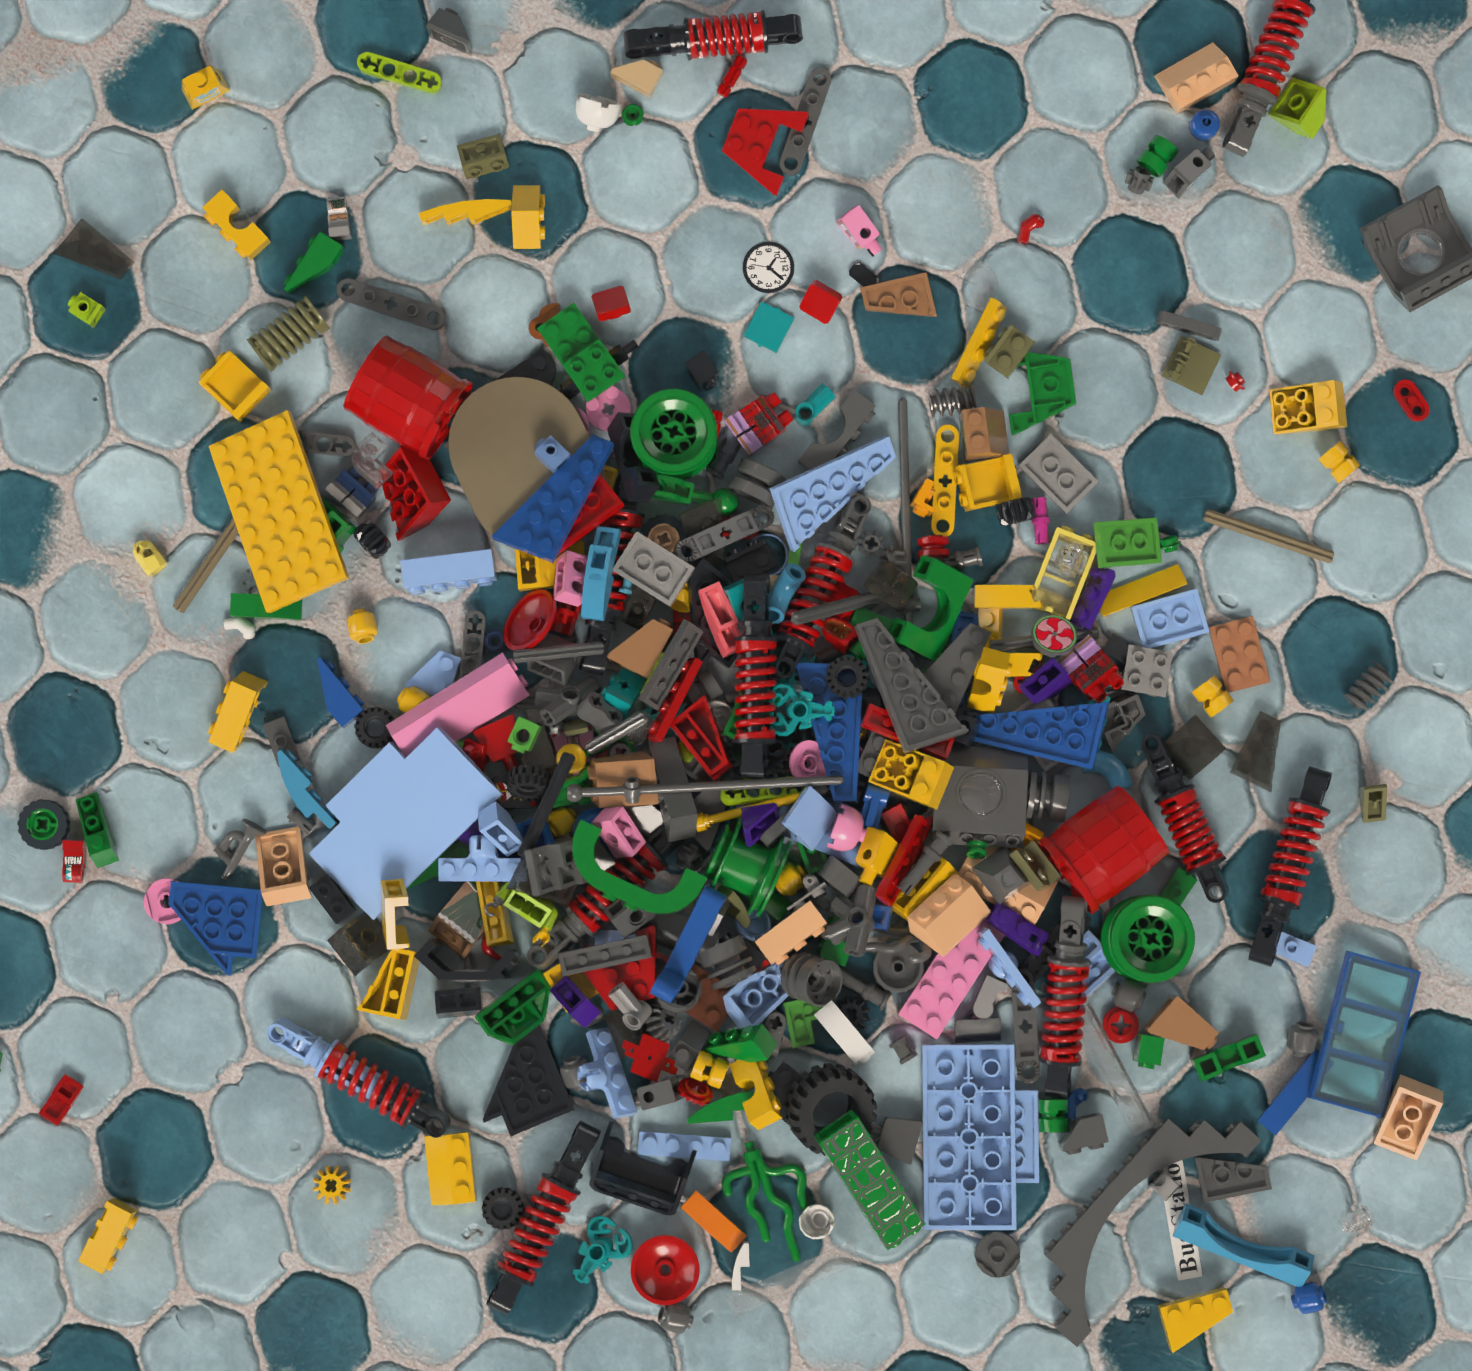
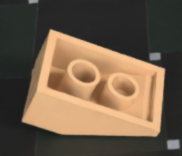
M297 826L270 831L265 835L257 836L255 839L260 887L266 906L312 898L311 890L309 889L310 879L301 829Z
M1400 1074L1376 1134L1374 1144L1417 1160L1443 1105L1444 1091Z

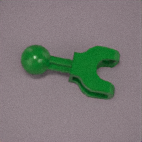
M662 474L657 475L663 490H657L652 499L688 506L690 502L710 506L714 514L720 517L731 516L738 508V497L730 489L720 488L711 493L694 489L695 483Z

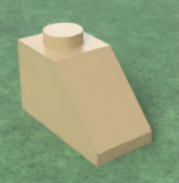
M639 60L612 68L610 72L611 78L650 99L663 77L661 65L653 60H649V62Z

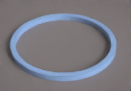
M761 534L756 536L751 541L762 536H771L778 539L783 544L786 551L785 563L779 571L770 575L779 574L785 568L788 562V549L785 543L779 537L773 534Z

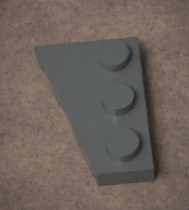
M1194 1157L1204 1203L1272 1189L1267 1166Z

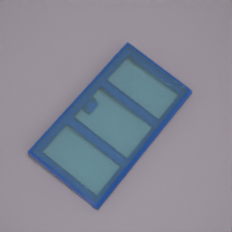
M1351 951L1345 952L1307 1098L1366 1113L1377 1118L1384 1117L1421 975L1419 970Z

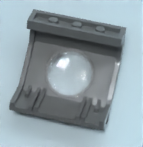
M1439 185L1359 228L1363 238L1361 243L1394 298L1409 312L1418 309L1472 279V248L1452 217L1443 189Z
M952 745L948 759L945 762L952 765L954 770L938 809H934L931 841L935 838L936 831H939L955 845H967L969 841L980 840L986 842L988 847L1023 849L1026 830L1028 754L1004 748Z

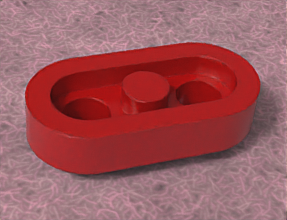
M1405 379L1399 381L1394 386L1393 396L1406 416L1413 422L1423 421L1429 415L1430 408L1416 385L1412 381ZM1402 388L1408 391L1407 396L1401 394L1400 390ZM1414 407H1418L1420 409L1419 415L1414 414Z

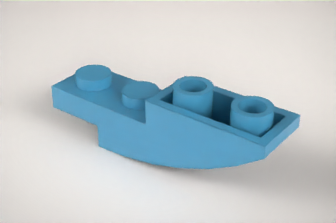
M597 526L594 544H590L584 577L581 617L584 619L605 620L614 580L612 572L621 536L620 529Z
M283 748L277 752L278 763L291 798L306 818L315 813L330 829L337 823L334 814L320 803L322 798L314 789L309 791L307 788L313 782L311 779L313 775L305 766L301 768L295 762L297 757L289 749L286 751Z

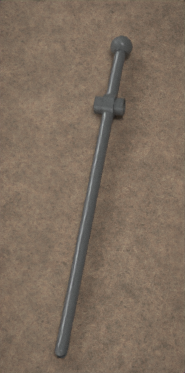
M901 398L898 402L902 551H905L907 554L908 563L903 569V598L896 599V611L903 612L904 620L913 624L914 611H920L921 602L920 598L912 596L907 400ZM914 654L917 663H919L918 657Z
M841 775L641 785L637 777H627L623 786L581 788L578 784H571L567 787V799L570 802H577L582 797L623 795L627 803L634 804L639 802L641 794L840 785L844 782V778Z

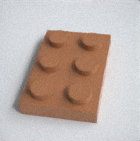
M1253 616L1208 627L1224 690L1230 693L1270 682Z

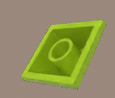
M1292 78L1278 98L1277 104L1272 107L1268 115L1294 133L1313 139L1325 122L1327 90L1324 87Z

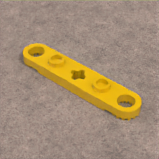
M943 425L938 429L935 446V483L933 488L936 490L932 500V507L935 508V511L932 514L931 529L934 535H943V537H948L952 534L955 522L957 484L954 480L955 467L958 466L959 432L952 425ZM945 430L953 432V441L949 443L944 442L941 438V433ZM943 475H946L948 480L952 482L947 487H943V484L939 483V479H942ZM944 520L948 522L949 530L944 533L939 532L936 528L938 521Z

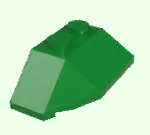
M537 969L477 1013L475 1018L487 1036L514 1045L545 1021L551 986L541 971Z

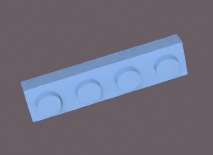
M639 1131L638 1154L690 1158L692 1150H696L695 1159L729 1161L731 1138Z

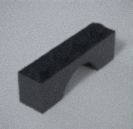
M618 412L607 428L610 441L614 444L613 452L628 501L648 503L660 487L656 471L644 467L633 448L630 427L634 414Z

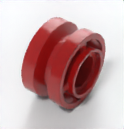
M929 535L917 539V545L922 547V550L918 551V558H921V555L935 559H944V557L950 556V550L945 548V545L949 544V537Z

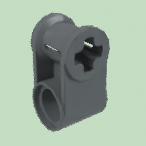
M780 1011L771 1012L764 1025L778 1043L771 1054L774 1057H777L787 1023L786 1016ZM776 1016H779L780 1022L783 1024L778 1025L777 1028L772 1027L773 1023L770 1022V1019H775Z

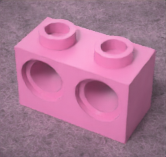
M567 550L557 558L554 600L577 607L582 604L588 556Z

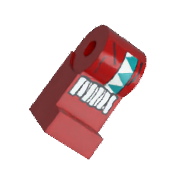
M63 840L62 880L65 883H83L84 870L86 868V841Z

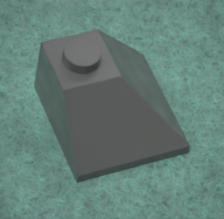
M438 8L426 26L429 37L471 55L473 52L462 21L457 16L458 13L450 8L445 10Z
M1001 847L971 869L999 904H1002L1031 884L1010 857L1012 850Z

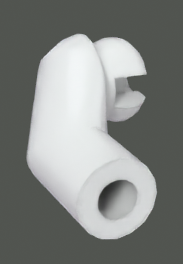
M246 618L224 619L225 630L238 629L243 633L245 639L254 638L255 626Z

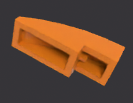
M697 1189L681 1206L692 1219L731 1253L747 1237L741 1229Z

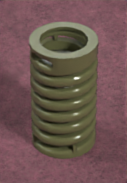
M304 296L301 301L295 303L296 310L289 307L287 313H281V320L275 318L273 320L274 325L268 323L266 325L267 330L261 328L259 333H254L246 339L270 372L274 371L277 365L283 364V358L285 360L290 359V353L295 355L298 352L297 348L303 349L305 347L304 343L310 344L311 338L317 339L318 333L323 334L330 329L307 296Z

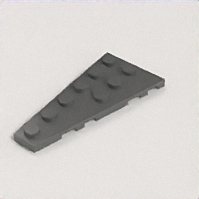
M878 618L857 624L854 627L904 754L966 734L969 731L955 717L956 714L952 709L948 708L941 700L939 693L922 672L914 667L908 655L901 651L894 642L895 639Z

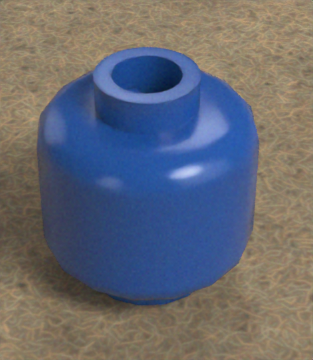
M1207 109L1195 113L1189 124L1191 135L1199 141L1211 140L1216 136L1220 128L1218 115Z
M1316 1282L1305 1283L1302 1287H1295V1295H1291L1294 1309L1299 1308L1302 1314L1321 1311L1324 1308V1304L1327 1303L1323 1286H1319Z

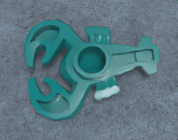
M780 683L771 690L776 692V697L769 699V702L775 703V700L779 697L780 700L777 703V707L782 706L789 698L791 699L786 707V713L791 718L790 721L782 713L777 712L779 721L769 724V727L774 728L779 736H788L793 733L799 722H801L799 729L802 730L812 727V719L824 716L827 721H830L832 716L835 715L836 708L833 706V702L827 701L825 706L813 702V694L803 690L800 691L802 696L800 698L796 689L789 683Z
M596 1216L586 1226L587 1236L591 1245L589 1246L585 1241L582 1242L578 1252L585 1256L581 1268L573 1270L575 1279L580 1283L588 1284L591 1282L589 1275L597 1270L598 1267L602 1272L609 1269L613 1263L608 1261V1259H624L633 1250L632 1238L622 1228L618 1231L622 1234L623 1241L620 1240L618 1234L614 1238L616 1250L613 1249L611 1238L598 1237V1235L608 1234L612 1231L611 1228L606 1229L605 1225L616 1227V1223L608 1217Z

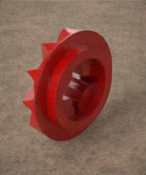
M1121 1007L1112 1008L1105 1014L1103 1019L1104 1034L1115 1043L1122 1044L1133 1040L1139 1031L1137 1015ZM1120 1015H1122L1123 1022L1130 1025V1027L1122 1029L1121 1035H1119L1117 1027L1111 1026V1023L1119 1022Z
M690 1077L682 1078L679 1081L677 1089L680 1092V1096L685 1097L686 1101H691L694 1105L698 1103L700 1106H704L712 1100L713 1093L703 1081L700 1082Z

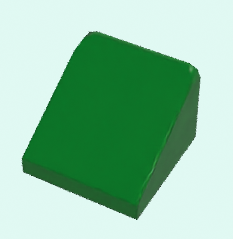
M775 890L764 910L780 922L788 912L787 908L793 903Z

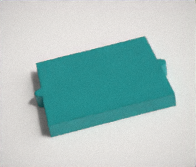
M761 301L743 337L757 343L758 347L763 346L777 353L795 318L780 311L779 307L774 308Z

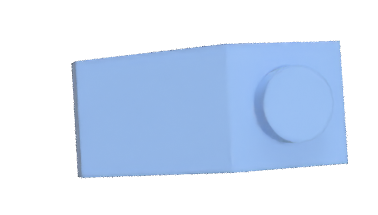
M495 801L478 812L479 831L508 857L519 850L523 838L512 817L502 806Z

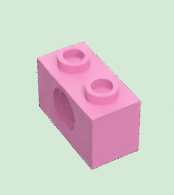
M623 806L604 808L592 821L594 826L602 829L600 836L615 858L633 857L646 843Z

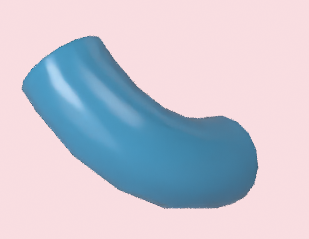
M788 564L770 590L769 621H772L773 624H779L784 620L787 607L794 593L806 578L805 572L800 566Z
M1098 751L1094 770L1081 767L1083 774L1097 772L1106 777L1111 790L1117 785L1122 788L1133 786L1126 766L1115 755L1105 751Z

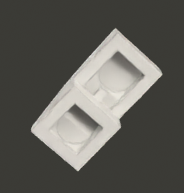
M749 1241L743 1242L737 1254L732 1275V1290H741L740 1267H750Z

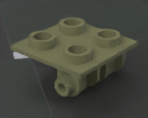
M1180 336L1161 376L1203 395L1221 354L1196 343V340L1192 337L1185 338Z

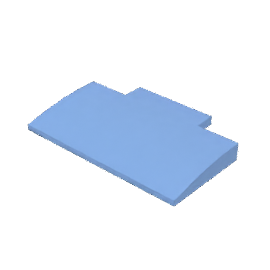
M437 727L407 757L392 742H389L325 805L340 823L309 854L346 894L375 920L382 913L380 880L403 879L407 889L478 819V812L497 801L503 793L442 727Z
M1015 1044L922 1045L924 1230H1017L1016 1183H1039L1038 1090H1015Z

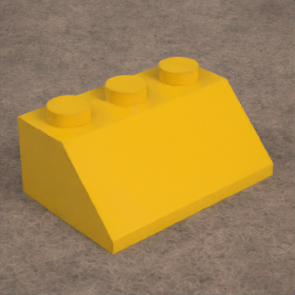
M470 1131L443 1134L438 1138L424 1136L431 1205L476 1202L477 1191Z

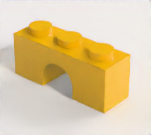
M220 190L202 207L206 212L204 215L205 219L212 226L216 223L221 228L219 231L221 236L227 242L232 240L237 245L234 249L242 258L247 256L252 260L271 243L268 237L253 222L244 229L232 227V219L240 209L223 190Z
M983 647L977 674L974 676L970 689L967 708L992 714L996 705H1001L1003 693L1000 691L1005 692L1008 678H1005V676L1010 677L1013 665L1009 663L1010 653Z
M737 1060L729 1064L735 1083L746 1092L755 1088L754 1095L742 1103L748 1122L757 1130H760L782 1119L780 1113L782 1106L779 1099L774 1095L775 1085L767 1075L766 1071L769 1068L766 1061L750 1063Z

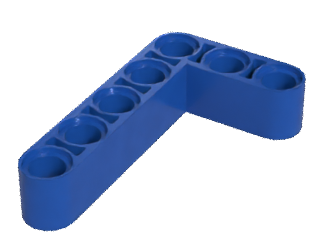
M707 885L705 886L665 968L658 975L650 994L670 1004L680 992L727 895Z

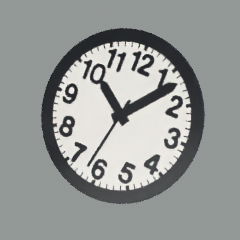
M774 242L759 243L747 252L743 261V274L748 284L755 290L763 293L778 292L790 283L794 274V261L790 252L782 245Z

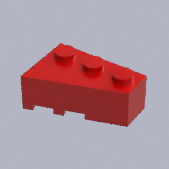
M703 695L677 716L670 726L707 774L716 780L730 769L733 764L710 699Z

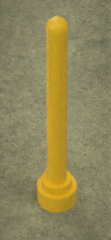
M795 793L744 807L775 803L777 807L795 803L801 794ZM742 807L708 815V813L703 814V812L698 813L697 832L706 831L708 827H711V824L742 817Z

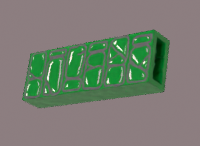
M852 1110L814 1135L815 1140L876 1236L887 1250L899 1246L906 1237L920 1231L925 1222L861 1120Z

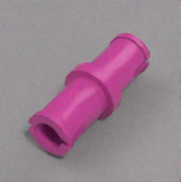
M1045 497L1032 499L1035 507V517L1031 521L1034 525L1035 544L1042 545L1044 542L1045 544L1049 543L1048 523H1050V518L1047 517V498Z

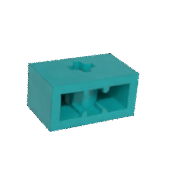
M622 667L618 675L616 673L612 675L608 683L610 687L606 686L601 696L608 705L617 708L622 713L624 721L640 695L646 679Z

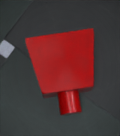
M513 714L473 731L479 743L487 744L486 753L491 761L496 763L502 760L506 771L513 769L515 766L519 767L515 754L519 752L511 748L512 743L507 742L516 723Z

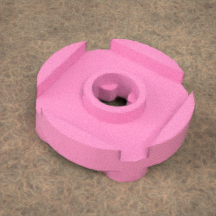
M614 386L589 403L586 402V415L589 422L594 428L601 431H607V428L618 412L631 413V404L627 395ZM605 404L609 406L614 405L615 408L612 410V415L602 412L605 409Z
M168 878L155 881L147 890L144 897V908L146 913L156 922L174 924L181 920L171 907L167 908L166 905L161 904V901L165 899V895L169 897L171 881H179Z

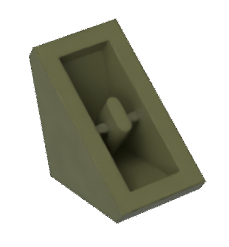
M1387 784L1359 787L1363 823L1386 820Z

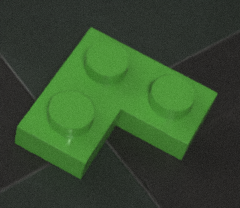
M799 1000L783 1003L792 1048L814 1044L815 1040L811 1021L817 1020L814 1014L823 1007H816Z

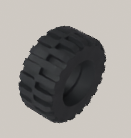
M824 1063L823 1068L816 1065L811 1067V1072L807 1073L804 1071L800 1074L802 1078L799 1081L795 1080L791 1085L794 1089L792 1092L788 1091L786 1096L789 1103L785 1104V1112L788 1114L785 1118L793 1134L812 1152L816 1154L821 1152L826 1156L814 1138V1135L825 1127L814 1124L813 1113L818 1102L831 1093L842 1092L847 1094L848 1108L846 1113L852 1110L859 1117L867 1132L871 1134L873 1130L871 1123L876 1122L877 1114L873 1111L877 1109V1103L873 1099L874 1094L868 1087V1084L852 1069H847L841 1064H836L834 1067L832 1063Z

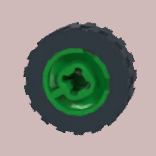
M47 799L32 801L23 808L22 813L20 812L19 821H17L18 833L21 835V839L30 847L40 850L54 849L56 846H60L62 841L67 839V834L70 833L71 821L68 817L69 814L62 805L55 801Z

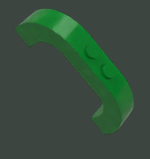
M580 819L573 837V858L582 877L591 886L604 892L602 897L613 902L617 898L625 902L624 907L635 912L638 908L653 914H670L689 906L704 888L707 877L688 868L685 869L679 884L673 890L664 894L651 893L605 872L596 863L594 854L602 829Z

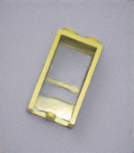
M1062 526L1061 528L1057 527L1054 531L1034 583L1036 588L1031 590V594L1035 602L1040 600L1043 603V608L1034 609L1050 615H1059L1070 620L1095 557L1096 542L1095 538L1090 535L1083 534V536L1074 534V529ZM1062 558L1073 561L1071 563H1065L1062 561Z

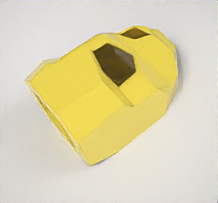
M138 541L133 545L134 557L149 577L157 574L168 565L166 559L150 541Z

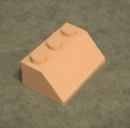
M1211 43L1161 71L1154 77L1175 113L1179 114L1234 83L1239 75L1227 55L1214 43Z
M954 873L908 916L909 931L944 957L990 914V910L974 887Z
M809 901L757 939L755 943L771 965L774 963L780 965L789 958L787 954L795 949L797 952L806 946L807 942L805 940L813 935L816 938L826 930L824 926L827 925V922L813 903Z

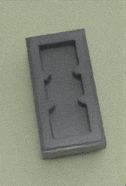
M285 717L263 724L278 767L277 752L282 748L285 751L289 749L297 757L296 761L301 760Z

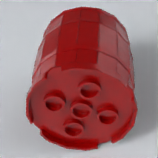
M387 335L375 345L360 367L346 395L343 407L344 410L352 413L367 426L399 443V445L418 452L420 458L429 460L450 433V428L447 425L462 403L469 397L473 385L466 378L460 379L445 366L413 349V347L402 344Z
M1119 785L1079 810L1062 823L1049 837L1046 838L1044 836L1037 841L1040 848L1060 872V879L1066 878L1072 884L1070 885L1072 888L1070 892L1073 896L1085 899L1088 904L1087 911L1090 914L1099 910L1098 906L1118 895V893L1149 872L1164 856L1169 854L1168 847L1155 826L1134 799Z

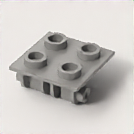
M1129 644L1123 675L1124 685H1122L1121 689L1148 694V696L1166 697L1173 652Z
M812 874L806 875L803 879V884L809 893L789 906L787 910L790 913L797 911L812 897L815 900L826 893L824 889L828 887L825 882L820 884Z

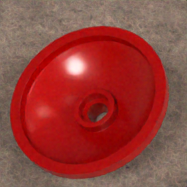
M543 589L534 590L520 599L513 607L506 620L503 632L504 642L508 648L513 651L531 649L546 637L556 617V601L551 593Z
M660 1235L652 1237L640 1245L632 1258L630 1272L633 1285L643 1298L658 1305H672L686 1299L693 1292L699 1279L700 1266L695 1251L687 1242L675 1236ZM664 1264L670 1267V1271L667 1273L661 1270V1266Z

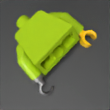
M530 880L527 882H506L493 898L494 903H488L485 906V913L488 916L493 917L495 915L488 912V907L497 908L504 905L541 928L542 930L532 938L533 943L540 938L542 940L541 947L550 940L548 932L552 930L558 915V911L553 904V895L548 892L540 896H533Z

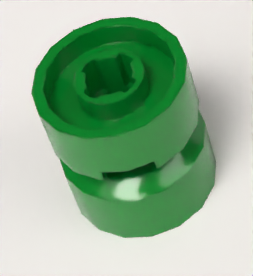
M1155 135L1148 144L1149 150L1142 152L1137 159V163L1139 166L1149 169L1152 176L1160 178L1167 169L1166 163H1171L1179 151L1170 141L1162 136Z
M1038 1099V1112L1042 1114V1117L1039 1118V1132H1069L1068 1119L1065 1117V1114L1068 1113V1099Z

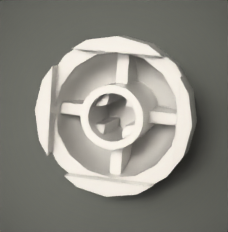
M580 93L577 95L575 110L580 122L587 125L586 129L600 132V128H608L617 121L622 104L610 98L602 96L590 98V94Z

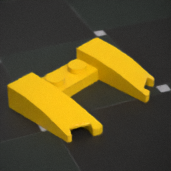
M975 585L974 608H978V626L991 632L985 646L986 648H989L991 640L1002 639L1003 609L1043 608L1042 601L1035 602L1030 590L1036 588L1035 585ZM1010 653L1009 663L1013 664L1010 677H1030L1033 675L1028 670L1034 659L1041 661L1042 654ZM978 664L974 670L973 676H976Z

